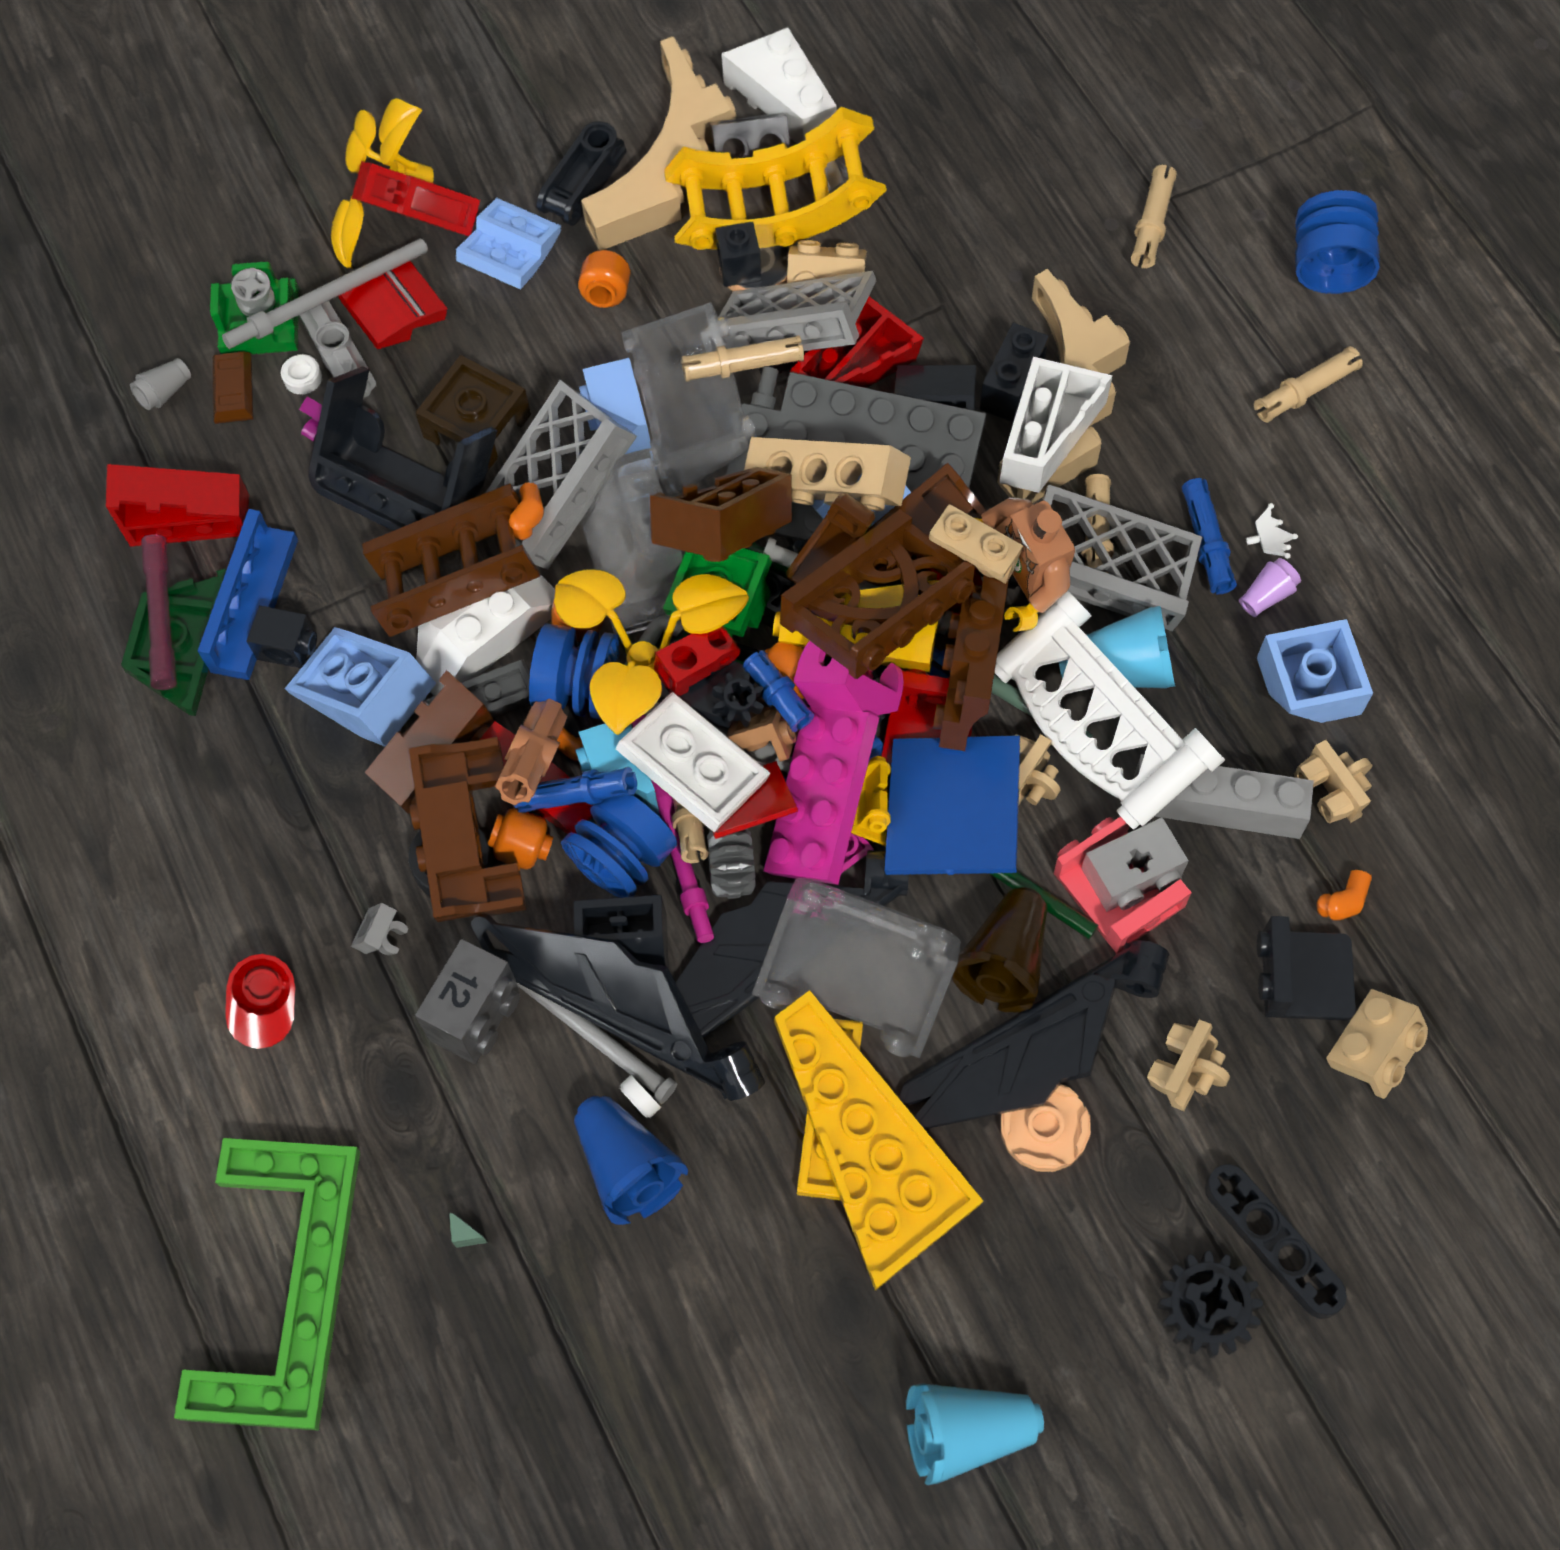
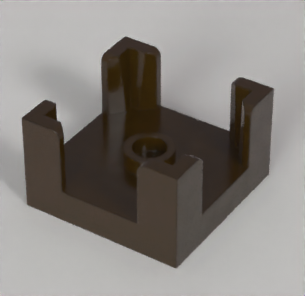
M462 355L458 357L415 412L423 438L436 445L441 443L438 432L459 442L492 427L497 429V438L514 414L517 426L522 427L531 416L525 388ZM495 443L487 472L498 459Z

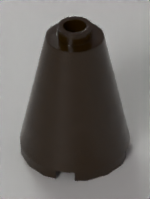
M1026 887L1008 891L954 961L953 982L963 994L974 1002L983 1005L985 999L999 1003L997 1010L1003 1012H1022L1032 1007L1039 991L1047 917V904L1037 891Z

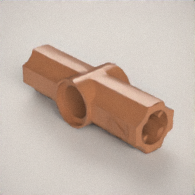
M548 698L542 702L535 701L534 705L531 706L523 723L524 726L520 725L506 754L505 760L507 762L495 785L501 793L502 800L517 805L521 802H530L534 796L541 776H545L560 744L557 740L568 717L562 710V704Z

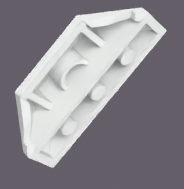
M540 575V577L504 592H496L489 598L419 625L416 660L436 682V685L430 692L435 696L442 690L444 685L439 679L446 670L459 682L479 676L551 619V610L555 598V589Z

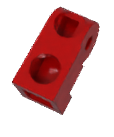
M724 626L709 633L690 634L655 652L654 671L658 674L669 693L674 692L680 697L689 691L690 686L710 676L712 672L719 671L731 664L739 656L740 649Z

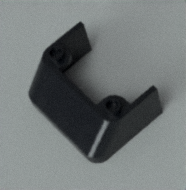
M362 366L327 380L309 467V481L318 494L392 531L473 499L478 495L484 485L497 429L489 427L459 441L454 460L448 464L445 476L382 446L385 434L384 423L375 411L362 405L370 369Z

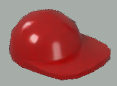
M263 953L250 955L238 962L229 975L226 989L225 1013L227 1028L234 1039L248 1047L258 1049L272 1047L282 1041L291 1030L294 1019L295 982L293 973L288 965L276 956Z

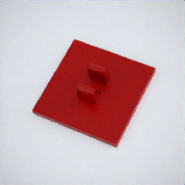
M777 761L763 765L770 772L767 781L715 833L713 832L715 839L798 812L796 803Z

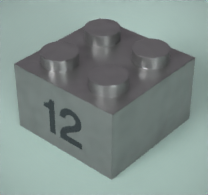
M461 939L415 1014V1017L431 1042L476 1064L481 1054L487 1055L493 1048L498 1036V1032L495 1030L503 1017L511 1016L516 1009L520 999V994L518 993L520 989L508 962Z

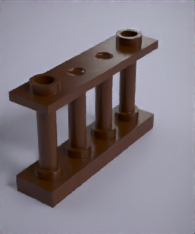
M510 483L362 543L364 556L381 580L386 579L388 599L374 604L370 608L372 614L389 637L489 598L496 592H504L540 577L539 570L524 546H516L514 531L509 525L511 513L521 502ZM497 534L501 553L479 562L475 542ZM460 549L463 569L441 577L438 557ZM423 564L426 584L404 592L401 572Z

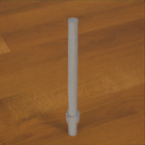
M420 238L270 312L260 311L248 317L247 323L222 334V339L229 349L253 337L261 339L273 333L274 327L427 253V245Z

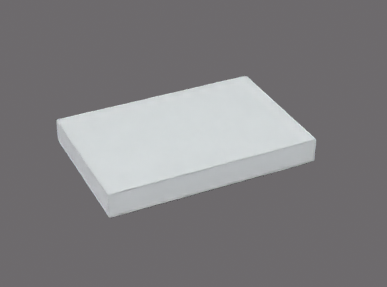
M674 692L670 693L618 742L616 747L620 754L714 833L767 781L770 775L769 771Z

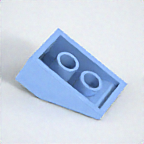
M334 627L285 689L294 697L358 736L386 746L396 732L401 731V728L414 713V710L421 701H425L426 696L436 685V682L410 652Z

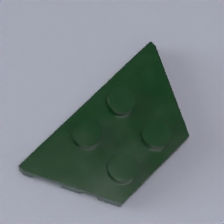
M227 569L217 570L218 576L196 583L190 578L177 582L169 588L160 587L143 592L121 666L127 674L190 716H196L208 673V668L198 653V648Z

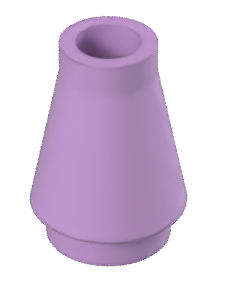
M1278 558L1275 562H1267L1247 592L1239 599V603L1249 615L1257 617L1262 611L1297 591L1296 586L1301 582V578L1294 567L1282 558Z

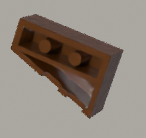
M754 467L715 478V486L698 490L696 484L683 486V495L668 497L661 492L650 495L652 544L703 555L705 560L711 562L724 561L728 559L729 555L742 548L752 546L753 542L764 536L774 534L777 529L792 522V474Z
M447 670L439 679L444 687L430 705L425 701H421L414 710L419 718L403 734L396 732L365 771V774L408 815L410 814V804L417 803L409 748L429 744H456L477 741L494 722L485 705Z

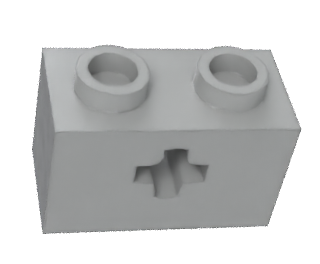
M1163 817L1087 852L1081 869L1106 912L1118 906H1120L1121 910L1129 909L1144 899L1143 894L1156 888L1162 892L1178 880H1182L1181 876L1189 860ZM1130 864H1132V866L1134 867V868L1131 869V870H1130V868H1129V865H1130ZM1143 867L1144 872H1141L1139 868Z

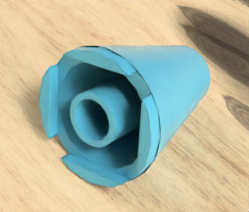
M1161 606L1149 607L1087 634L1090 640L1134 687L1167 689L1168 687L1175 686ZM1068 660L1059 662L1062 679Z
M930 1384L913 1385L908 1391L906 1410L915 1409V1423L907 1425L910 1450L919 1477L927 1476L926 1485L941 1483L1031 1446L1037 1442L1038 1433H1042L1044 1430L1042 1410L1039 1404H1033L1028 1395Z

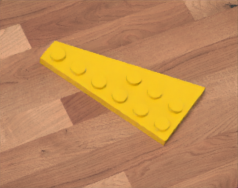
M809 990L777 1014L774 1018V1023L876 1291L979 1207L983 1200Z

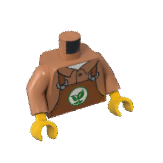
M1012 497L982 513V519H975L1023 545L1012 574L1030 603L1026 606L1010 607L1004 614L1005 620L1020 618L1018 626L1013 629V632L1035 628L1038 622L1037 613H1044L1068 591L1071 583L1070 567L1075 554V547L1062 526L1061 516L1051 508L1047 501L1043 500L1033 505L1028 499Z

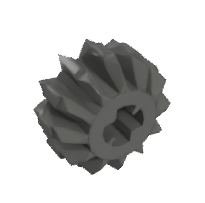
M745 829L715 839L712 830H710L707 836V847L709 851L708 860L712 892L716 897H727L728 899L741 898L743 895L752 894L755 888V864L751 832L749 829Z

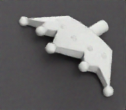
M1270 503L1265 512L1255 521L1258 535L1247 537L1246 543L1247 545L1260 543L1264 553L1283 556L1289 559L1291 555L1284 551L1290 550L1291 546L1284 543L1297 539L1298 535L1278 528V525H1282L1283 521L1271 517V509L1274 508V504Z

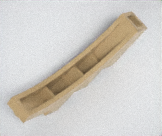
M674 36L660 41L662 65L672 89L670 109L661 133L649 152L630 172L609 187L581 200L585 225L598 250H605L682 220L680 204L684 203L682 185L666 182L664 169L683 146L709 152L707 144L713 142L710 122L729 120L736 117L735 108L730 97H724L717 84L706 87L702 76H695L688 51L680 49Z
M1048 269L1035 276L1032 300L1048 322L1057 344L1060 363L1104 374H1109L1126 363L1130 341L1127 333L1121 326H1116L1107 315L1093 322L1088 309L1084 306H1079L1070 295L1066 284L1060 279L1057 280ZM1112 381L1107 403L1039 493L1001 484L1000 476L1003 459L1000 461L997 483L1010 498L1028 499L1034 503L1044 497L1045 490L1049 484L1060 487L1097 465L1102 443L1099 434L1092 425L1112 413L1116 394Z

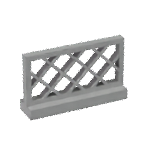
M873 271L733 291L718 319L705 321L700 328V333L708 352L716 351L717 346L724 345L726 349L795 337L796 335H799L801 338L799 345H803V351L854 345L859 337L855 323L876 283V278Z
M559 380L486 491L487 493L510 483L516 494H519V489L523 484L515 486L514 474L519 466L526 464L528 466V481L530 483L536 484L538 488L553 485L554 495L547 506L543 507L544 515L541 521L532 528L533 532L530 538L523 541L515 539L516 546L523 545L534 564L545 569H549L637 437L629 429L618 424L562 380ZM567 395L572 399L573 416L559 419L558 407ZM597 418L602 423L592 438L585 440L583 422ZM574 424L575 443L561 446L559 428ZM549 431L551 449L537 453L536 440L541 433ZM576 452V462L568 473L562 474L561 455ZM551 458L553 476L539 480L537 461Z
M1049 484L1045 490L1043 500L1047 501L1050 506L1053 500L1067 504L1074 514L1073 517L1062 521L1063 528L1065 529L1079 523L1089 539L1074 546L1075 554L1070 567L1071 583L1068 591L1078 600L1128 617L1149 607L1161 606L1164 627L1167 630L1173 631L1186 615L1189 603L1186 599L1202 536ZM1096 514L1106 517L1112 530L1097 536L1087 518ZM1134 527L1144 530L1151 543L1136 549L1126 531ZM1117 536L1127 554L1112 560L1102 542ZM1176 541L1188 545L1187 556L1174 562L1164 544ZM1093 547L1103 565L1096 568L1085 566L1077 553ZM1156 549L1166 567L1150 573L1140 555ZM1132 560L1142 578L1135 581L1124 579L1116 566ZM1170 573L1178 585L1176 596L1162 592L1155 579Z

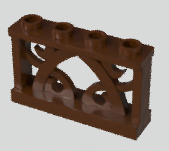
M899 509L781 595L780 624L791 633L798 631L847 668L849 675L858 679L868 670L873 671L877 669L885 657L898 647L903 648L907 646L915 634L928 624L934 625L938 622L944 612L954 604L964 602L974 588L975 565L962 560L954 553L929 540V536L912 524V517ZM906 549L919 559L912 561ZM884 565L887 566V571H878ZM926 568H933L944 577L934 585H931L928 581L937 579V573L922 571L917 574L916 572ZM901 579L903 588L901 606L888 608L859 607L861 592L858 584L864 580L875 583H888ZM847 593L851 596V599L847 605H844L845 598L841 597ZM819 617L833 621L832 627L825 623L823 620H821ZM846 624L852 626L851 635L854 640L859 633H867V635L853 644L841 635L840 631Z

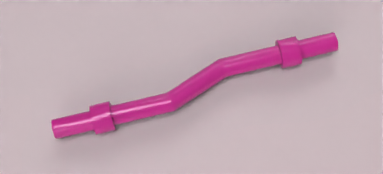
M642 715L633 721V728L646 716ZM651 780L656 794L660 818L671 829L677 840V846L671 852V856L683 892L680 895V901L684 913L691 918L697 941L699 943H707L714 938V934L707 915L709 903L705 891L698 886L692 863H686L681 859L678 832L672 826V815L675 813L672 796Z

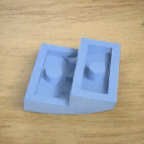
M496 198L477 216V229L456 248V261L518 289H522L550 252L561 232V226Z

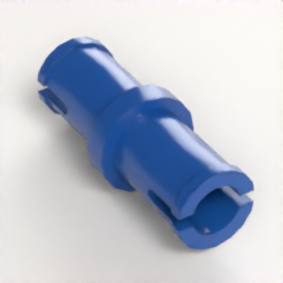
M760 650L759 653L755 652L743 663V669L750 674L758 686L763 687L762 698L767 705H773L792 732L805 728L815 715L794 691L795 685L790 677H783L764 650Z

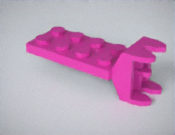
M809 641L800 656L794 683L811 707L808 709L815 716L805 728L798 732L786 780L798 812L776 819L764 872L775 876L838 885L880 718L878 716L898 711L904 679L901 668L893 663H890L881 674L879 683L873 680V673L870 670L858 679H855L849 675L847 668L833 658L827 666H824L826 653Z

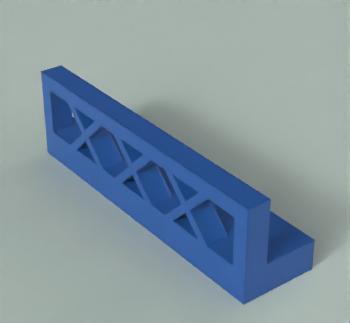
M248 509L198 648V653L211 673L250 680L257 660L247 643V639L259 605L275 608L298 542L295 532L268 527L261 512Z

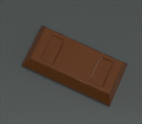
M251 352L214 355L212 357L214 423L253 420Z

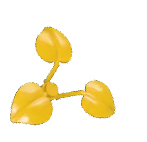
M398 98L389 102L379 129V139L382 143L380 145V154L370 148L376 135L375 119L370 112L360 110L356 116L354 129L350 134L346 147L345 161L348 170L358 173L361 162H365L368 156L384 165L390 166V170L433 183L434 172L432 167L409 161L398 154L410 129L423 110ZM352 196L350 201H341L331 229V242L334 253L345 267L353 269L351 264L352 254L360 234L364 215L361 201L352 199Z
M581 570L565 576L555 585L554 604L558 616L564 623L574 628H591L600 624L607 615L611 619L625 647L627 666L618 662L606 663L594 673L590 681V695L599 717L616 735H620L633 721L647 713L659 700L662 693V684L658 674L654 671L655 652L669 646L677 621L681 619L685 631L692 634L712 632L731 621L746 606L749 595L744 589L724 578L710 574L695 575L681 582L675 589L672 597L673 604L678 610L670 615L661 646L657 648L647 641L631 643L617 613L613 610L626 599L625 589L614 575L601 570Z

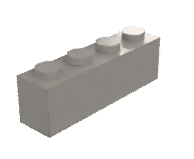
M1145 754L1140 755L1134 778L1139 774ZM1218 766L1213 772L1208 768L1158 812L1155 817L1300 839L1310 821L1314 780Z

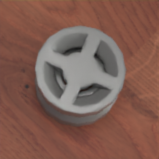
M247 268L239 271L231 282V289L240 312L250 317L260 311L265 313L272 311L275 305V295L271 289V283L267 274L256 268Z

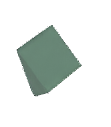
M453 1213L449 1214L451 1240L456 1248L488 1243L482 1235Z

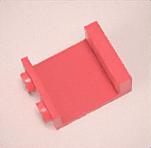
M1121 816L1116 820L1108 817L1101 821L1092 830L1091 833L1093 835L1080 843L1078 840H1073L1064 846L1057 854L1058 858L1053 873L1085 915L1099 925L1097 930L1116 954L1125 948L1126 943L1138 940L1185 908L1192 893L1180 879L1162 892L1156 888L1143 894L1144 899L1129 909L1121 910L1120 906L1106 912L1081 868L1087 852L1128 833L1129 825ZM1132 864L1129 865L1130 870L1134 868ZM1143 867L1139 868L1141 872H1144Z

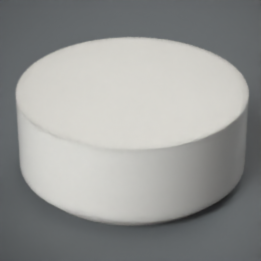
M300 354L292 356L282 365L281 377L286 388L294 394L311 393L318 388L322 381V373L318 362L309 355Z
M632 1075L620 1084L619 1089L646 1118H651L661 1108Z

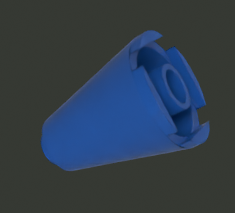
M593 1096L581 1103L577 1110L578 1113L574 1118V1124L604 1212L609 1220L617 1225L629 1224L631 1222L627 1216L640 1212L642 1217L646 1218L668 1204L683 1186L679 1180L681 1174L683 1173L687 1176L688 1169L682 1159L611 1097Z

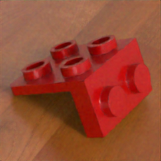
M919 669L902 671L904 679L902 696L898 711L891 712L889 715L882 757L886 759L890 767L892 763L893 739L940 738L941 730L933 729L937 704H946L950 677L931 676ZM972 727L969 731L968 737H971Z

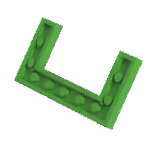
M223 1138L215 1181L218 1186L304 1192L276 1375L266 1376L182 1369L174 1415L175 1419L319 1431L360 1158V1150L357 1147Z

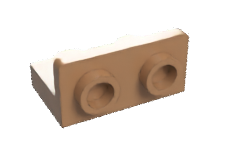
M762 697L755 699V701L760 702L764 706L761 714L750 712L751 721L747 727L742 724L741 720L733 721L726 736L741 749H746L749 752L761 749L771 741L779 761L789 759L794 743H796L799 729L797 732H792L787 722L773 705H767Z

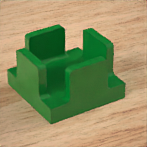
M269 262L232 265L231 273L233 278L239 271L247 268H256L267 274L271 283V289L275 295L273 310L299 297V287L296 279H289V277L280 278V280L276 279ZM211 283L210 314L218 331V350L220 354L235 352L262 354L298 351V316L274 327L273 333L261 339L253 337L229 349L222 339V334L247 323L248 316L240 312L231 289V283Z
M745 548L729 555L728 559L719 562L707 561L703 558V555L685 552L663 610L667 615H671L674 611L678 610L673 604V593L680 583L687 578L700 574L719 576L744 589L749 595V600L743 610L724 625L731 637L733 634L743 637L747 626L758 628L770 598L771 591L766 583V577L772 560L769 555Z

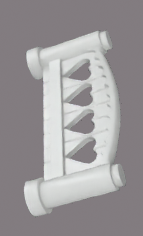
M1067 591L1044 613L1038 615V622L1035 628L1021 631L997 653L994 673L1005 684L1011 678L1016 681L1019 692L1030 714L1045 737L1052 740V746L1083 776L1121 800L1122 806L1116 811L1134 830L1139 825L1144 826L1205 770L1209 768L1213 772L1225 759L1196 728L1181 739L1079 628L1091 617V614ZM1068 660L1059 689L1054 692H1048L1046 690V682L1036 679V670L1042 665ZM1094 688L1085 717L1079 721L1072 720L1071 710L1061 707L1062 697L1068 693ZM1120 717L1112 745L1106 750H1099L1097 739L1087 737V727L1093 722ZM1147 746L1138 776L1132 780L1125 779L1123 769L1113 766V756L1120 751Z

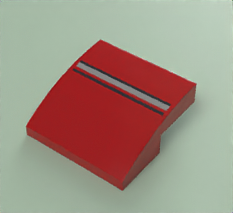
M411 261L338 296L339 300L377 350L409 341L413 329L443 321L447 314V307Z

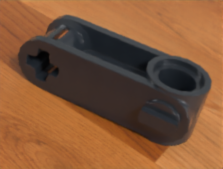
M597 121L586 125L582 129L578 138L540 190L537 199L538 211L545 214L551 212L564 218L565 223L570 226L578 223L584 215L581 200L601 191L627 153L624 140L617 137V133L612 125Z

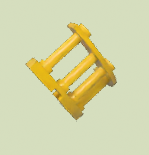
M840 107L822 124L805 133V141L789 148L783 143L753 151V157L731 159L730 153L708 152L683 146L664 169L666 182L682 185L686 188L691 218L674 236L675 243L691 246L697 250H717L715 228L753 222L759 248L790 246L796 243V241L812 237L836 227L863 210L868 209L872 203L887 191L886 184L865 178L863 175L858 145L874 130L872 117ZM844 155L848 180L829 194L825 168L829 162ZM810 173L815 202L789 212L784 182ZM770 185L775 216L747 219L742 189ZM702 189L725 190L727 192L732 220L706 217Z

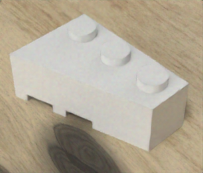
M789 28L722 53L724 84L729 89L735 88L747 98V103L754 109L759 107L767 115L785 113L787 115L789 137L797 144L806 140L805 133L822 124L837 111L836 104Z
M1033 357L1003 456L1000 483L1039 493L1107 403L1113 375Z

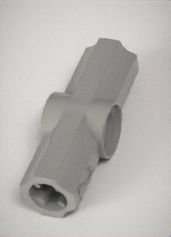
M329 301L298 315L317 347L324 366L331 372L333 377L362 366L368 368L355 347L348 328L341 323ZM370 371L364 398L370 396L371 390L376 386L375 379Z

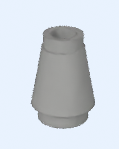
M177 358L174 361L137 374L135 376L136 380L130 384V388L134 397L145 409L160 408L191 378V373L186 364Z

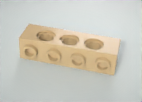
M751 437L744 470L760 467L792 474V502L813 505L814 500H824L825 504L831 506L840 493H848L870 510L883 511L885 505H902L911 457L891 445Z

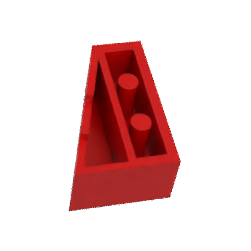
M869 296L855 323L859 333L856 344L809 350L804 355V361H798L790 372L867 388L896 372L897 366H907L916 361L924 337Z
M107 464L106 508L130 547L239 537L249 509V493L240 474Z

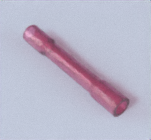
M152 534L143 537L141 540L149 619L151 687L154 689L168 690L174 688L177 683L175 655L171 642L167 586V542L165 537Z

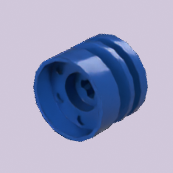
M1335 190L1320 193L1308 199L1298 208L1295 218L1297 230L1295 239L1297 242L1296 274L1300 283L1308 289L1320 293L1339 294L1364 287L1377 276L1380 268L1379 244L1377 240L1379 235V218L1375 202L1368 196L1355 191Z
M545 623L537 637L532 657L529 679L530 705L533 706L535 701L542 702L549 698L562 704V710H564L569 697L572 696L574 715L584 717L589 708L591 718L602 720L592 702L590 681L594 673L602 665L609 662L620 663L618 635L605 632L599 641L598 632L588 630L582 639L580 647H578L575 628Z
M635 796L611 797L604 799L600 804L592 805L590 808L591 815L598 825L581 819L575 825L576 833H568L561 841V845L577 868L595 885L617 898L633 897L638 892L636 884L642 885L649 879L648 873L641 862L655 868L660 866L677 846V840L664 821Z

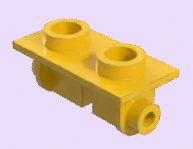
M875 756L868 762L851 833L885 846L887 826L891 821V816L887 812V786L891 767L884 757Z

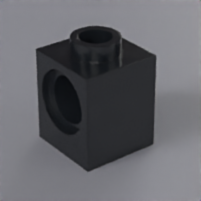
M747 222L715 228L717 258L724 287L762 281L761 254L754 223Z
M259 605L247 643L257 660L302 668L307 656H311L315 651L317 634L307 615Z

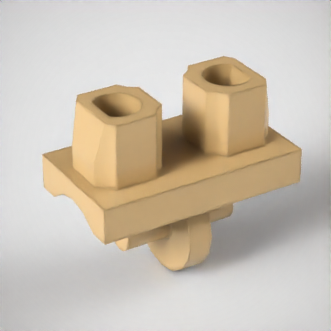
M1040 735L1037 741L1034 742L1031 739L1020 736L1019 804L1029 789L1031 791L1026 800L1033 805H1037L1042 797L1054 800L1061 791L1060 786L1053 780L1059 771L1056 767L1048 765L1044 772H1041L1050 759V754L1047 750L1052 740Z
M1327 740L1315 745L1310 757L1301 763L1294 773L1295 778L1314 780L1313 788L1322 783L1329 792L1317 804L1319 812L1327 823H1332L1346 817L1352 823L1362 817V810L1371 802L1365 793L1372 787L1365 777V774L1372 768L1371 762L1368 758L1354 762L1348 752L1338 756Z
M1200 1019L1195 1027L1178 1023L1173 1024L1167 1036L1166 1045L1168 1050L1181 1056L1176 1066L1157 1059L1154 1061L1147 1077L1153 1088L1168 1096L1172 1107L1185 1111L1194 1091L1207 1095L1211 1085L1225 1087L1230 1079L1229 1073L1221 1067L1226 1057L1225 1054L1215 1050L1218 1040L1210 1033L1213 1028L1212 1024Z

